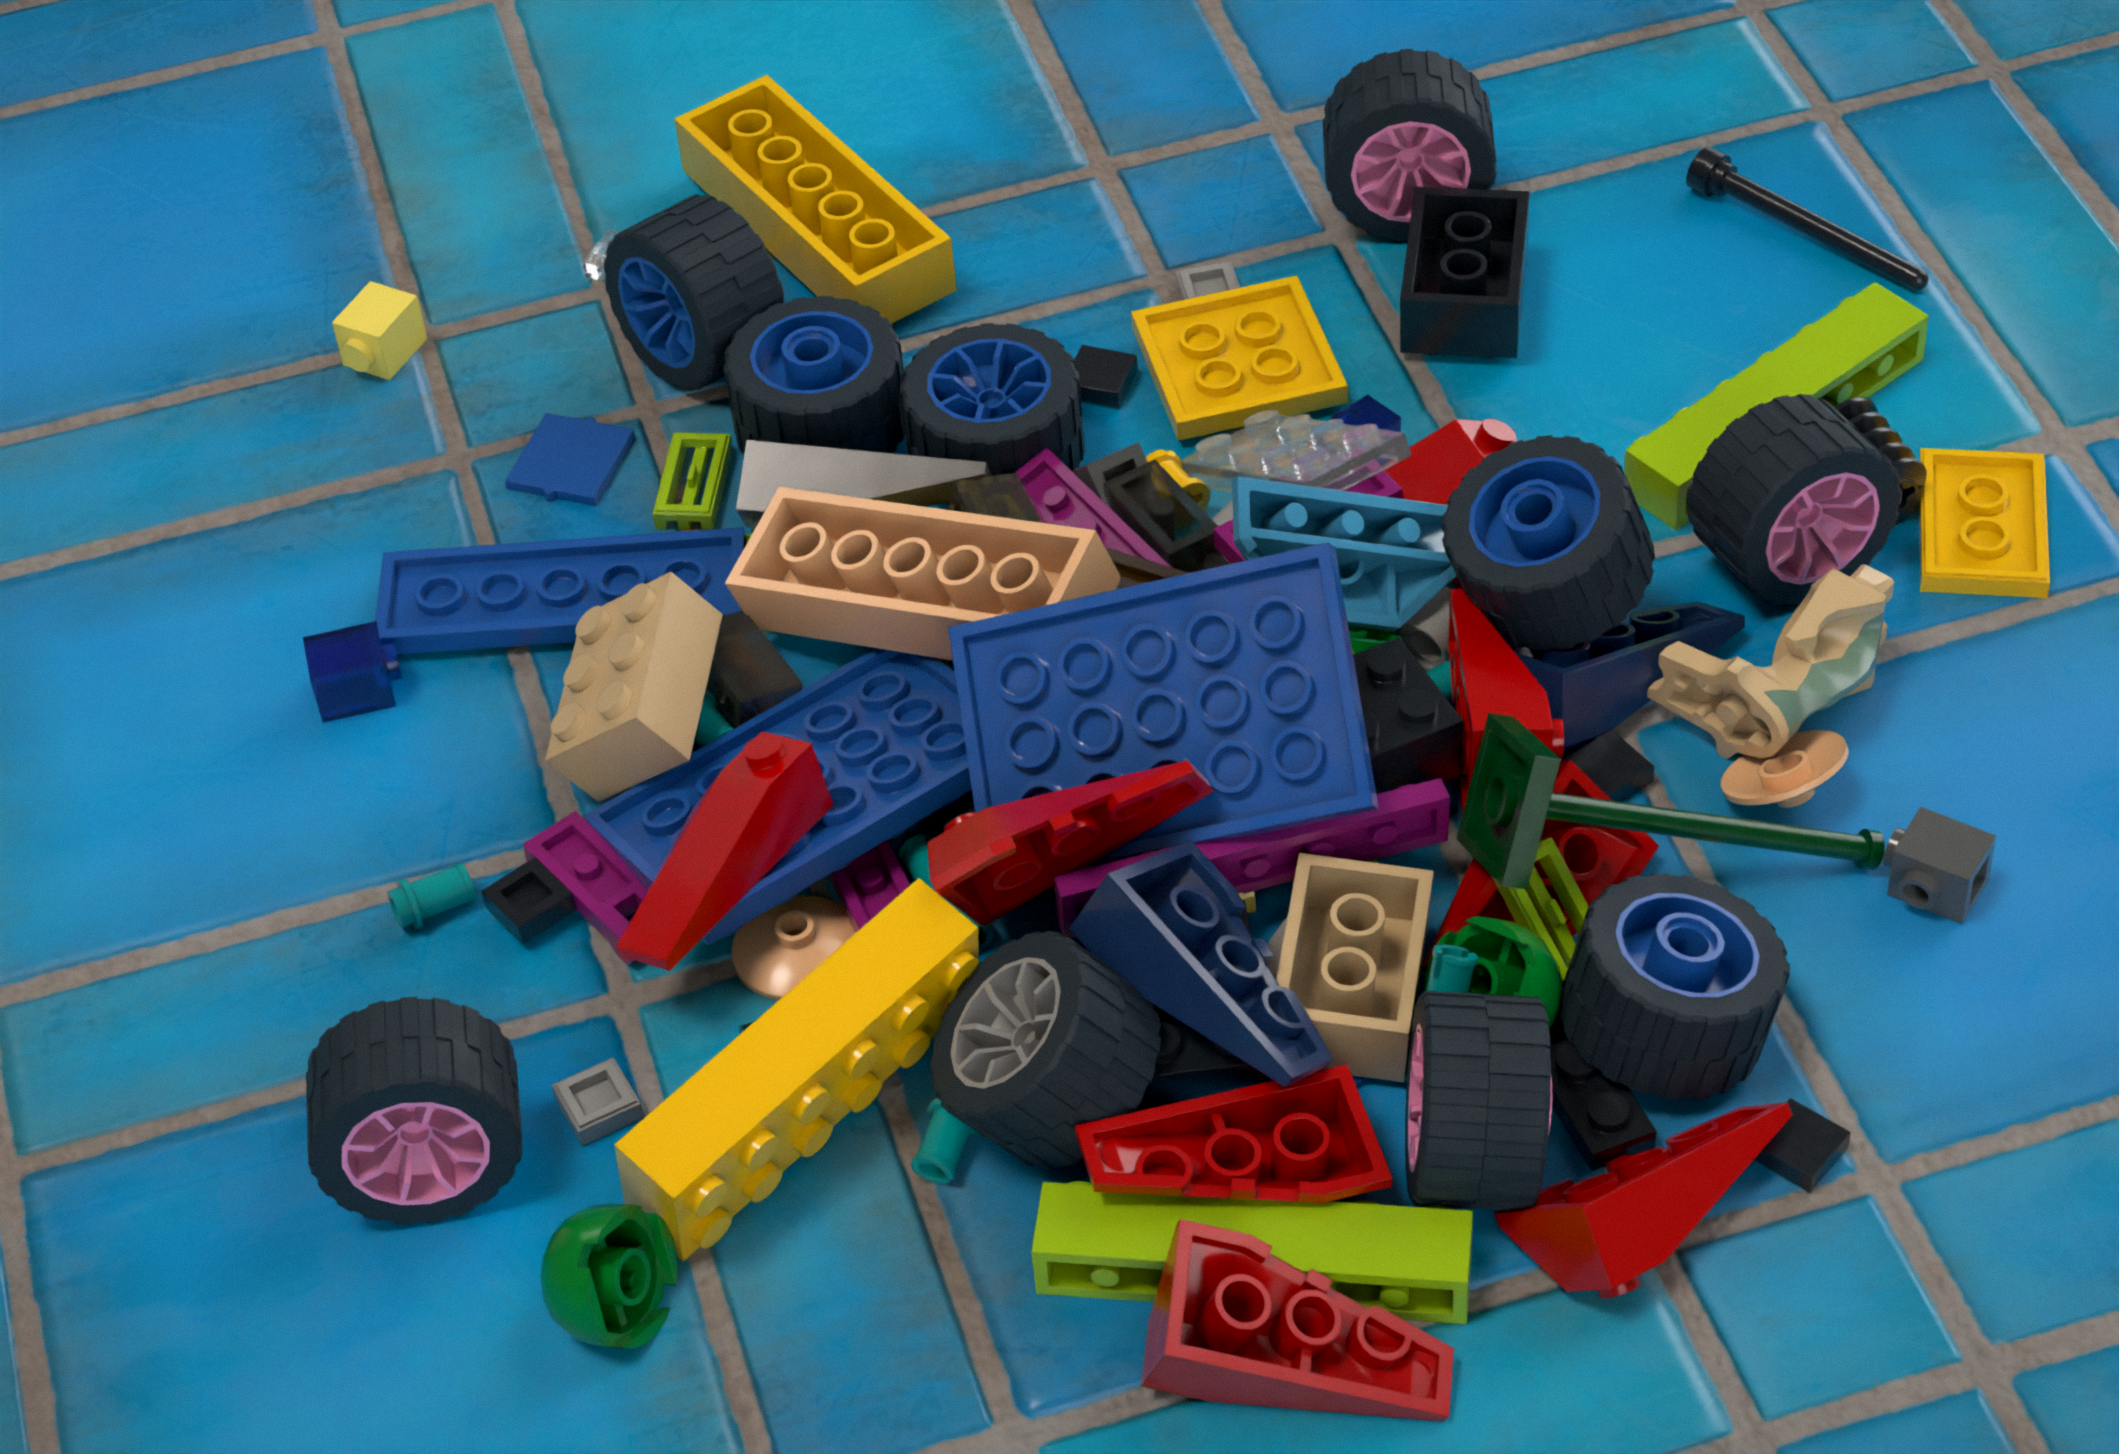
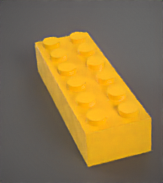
M768 75L762 76L674 118L683 171L707 194L715 197L717 201L725 202L737 214L742 215L753 231L759 235L764 243V247L817 297L832 296L837 299L846 298L857 301L863 306H870L877 310L883 318H887L892 324L957 291L951 238Z
M918 878L614 1144L624 1204L643 1206L641 1209L645 1213H657L665 1221L672 1236L676 1256L683 1262L699 1247L707 1249L717 1243L729 1229L732 1218L751 1200L754 1203H758L768 1197L778 1186L783 1172L801 1155L810 1157L818 1152L831 1136L833 1127L851 1110L855 1113L864 1110L880 1092L882 1082L900 1066L904 1069L909 1068L924 1055L930 1045L931 1038L939 1030L943 1020L942 1016L948 1004L952 1002L957 994V989L966 977L968 978L977 969L979 964L978 927Z

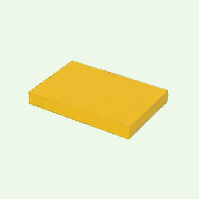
M1920 448L1919 460L1927 470L1926 481L1920 490L1921 501L1919 503L1920 592L2048 598L2050 570L2045 454Z

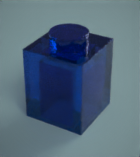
M376 621L303 637L310 682L323 723L396 707L392 681L403 679L395 643L382 644Z

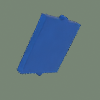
M545 413L505 480L506 488L545 496L548 502L561 499L596 506L635 439L634 429L598 423L593 417L582 420Z

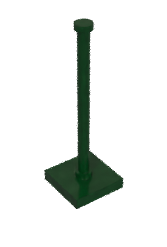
M1488 713L1456 838L1501 886L1521 889L1528 888L1545 819L1854 861L1858 868L1875 870L1879 867L1885 850L1883 835L1877 830L1863 829L1857 835L1554 793L1553 788L1561 759L1514 716Z

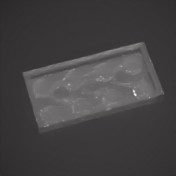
M1266 410L1245 419V428L1231 435L1218 434L1200 441L1196 445L1197 452L1181 459L1182 469L1191 478L1195 477L1202 480L1208 488L1232 492V480L1236 477H1245L1344 491L1412 455L1405 433L1378 429L1376 424L1354 426L1344 424L1342 419L1319 421L1312 420L1308 414L1292 417L1279 415L1277 410Z

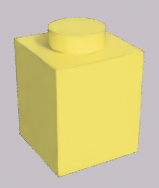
M372 281L360 291L332 322L343 365L358 372H365L387 380H391L428 339L418 296Z

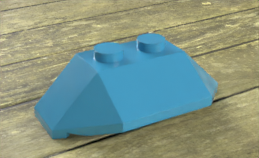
M1236 477L1232 480L1233 541L1245 561L1329 542L1336 550L1348 626L1395 631L1401 628L1449 581L1457 576L1442 542L1444 532L1441 528L1443 514L1447 511L1448 505L1245 477Z

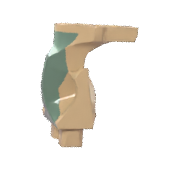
M1861 565L1851 576L1833 568L1812 584L1806 597L1784 625L1776 642L1771 666H1753L1752 663L1738 656L1722 660L1677 641L1667 646L1659 654L1658 665L1662 670L1663 678L1656 680L1648 688L1647 697L1709 732L1716 741L1717 754L1725 759L1730 758L1736 753L1757 758L1772 757L1793 737L1808 716L1816 711L1831 707L1843 697L1872 687L1875 679L1879 647L1885 642L1888 625L1883 620L1885 606L1893 596L1895 582L1891 577L1868 565Z

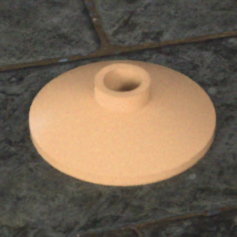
M1810 730L1797 732L1772 757L1757 758L1749 755L1739 757L1724 772L1720 782L1721 789L1726 799L1735 804L1767 805L1777 803L1782 808L1801 805L1814 796L1815 788L1831 778L1845 764L1849 755L1847 743L1840 734L1832 731Z
M795 896L790 901L776 905L744 924L736 932L732 944L733 965L740 980L750 990L767 999L779 1001L851 938L855 932L842 905L817 896Z

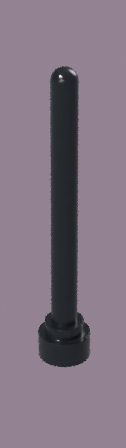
M1706 146L1698 152L1691 162L1686 176V184L1707 197H1711L1713 194L1718 196L1728 194L1912 290H1922L1927 286L1929 277L1924 269L1738 174L1737 167L1731 164L1730 156L1710 146Z

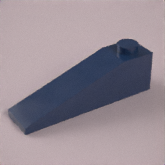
M1693 602L1631 612L1629 624L1620 623L1617 627H1612L1604 632L1601 637L1591 642L1579 643L1574 645L1575 647L1533 651L1523 646H1509L1547 692L1552 719L1563 720L1564 751L1581 748L1585 740L1603 735L1611 729L1613 730L1651 700L1647 697L1648 688L1656 680L1663 678L1662 670L1658 665L1659 654L1667 646L1680 641L1710 655L1745 628V615L1702 602Z
M1191 840L1108 873L1069 928L1091 954L1127 979L1143 995V998L1284 1087L1325 1068L1330 1063L1333 1057L1295 992L1279 986L1268 967L1274 955L1265 939H1252L1241 920L1240 915L1246 906L1237 890Z

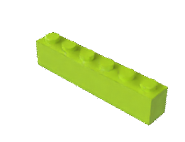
M1876 282L1853 297L1845 298L1837 308L1813 324H1807L1802 327L1794 337L1773 351L1763 353L1751 366L1733 378L1719 383L1712 392L1690 407L1680 409L1672 419L1647 436L1637 438L1625 450L1624 475L1627 476L1638 505L1676 531L1689 522L1687 515L1689 501L1687 500L1689 486L1692 485L1693 473L1697 464L1703 459L1708 446L1723 433L1727 425L1736 418L1746 414L1749 409L1785 395L1789 397L1798 394L1811 395L1815 399L1822 398L1833 407L1850 398H1869L1923 360L1929 315Z
M1084 1181L1042 1183L1031 1251L1036 1294L1154 1302L1176 1224L1180 1219L1250 1234L1272 1246L1270 1254L1306 1274L1311 1269L1333 1280L1330 1285L1331 1288L1367 1308L1378 1305L1403 1320L1467 1324L1472 1261L1473 1211L1454 1210L1441 1205L1425 1207L1380 1205L1367 1200L1351 1203L1335 1201L1317 1203L1094 1192L1092 1184Z

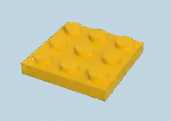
M1297 275L1131 311L1133 333L1178 441L1348 403V384Z

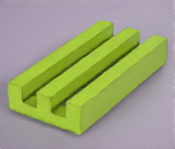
M673 432L653 510L655 529H667L669 521H677L679 530H691L692 522H701L702 530L715 528L733 453L731 434ZM687 447H694L695 451L689 468L682 503L673 504ZM710 448H715L702 503L697 505Z
M1552 837L1543 839L1539 842L1534 862L1539 860L1579 935L1589 906ZM1534 865L1526 890L1501 886L1493 877L1516 923L1544 940L1560 967L1561 979L1563 981L1576 943L1565 924L1566 919L1556 900L1551 898Z

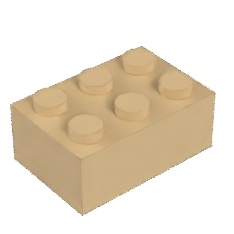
M672 572L647 584H638L627 594L602 606H594L585 612L576 626L575 633L577 637L570 664L563 676L564 687L557 714L551 723L550 729L552 734L545 761L598 802L689 761L723 614Z
M1299 853L1276 981L1279 986L1296 993L1333 1057L1330 1063L1323 1069L1348 1064L1353 1076L1405 1082L1413 1023L1412 1017L1417 1002L1429 923L1433 870Z

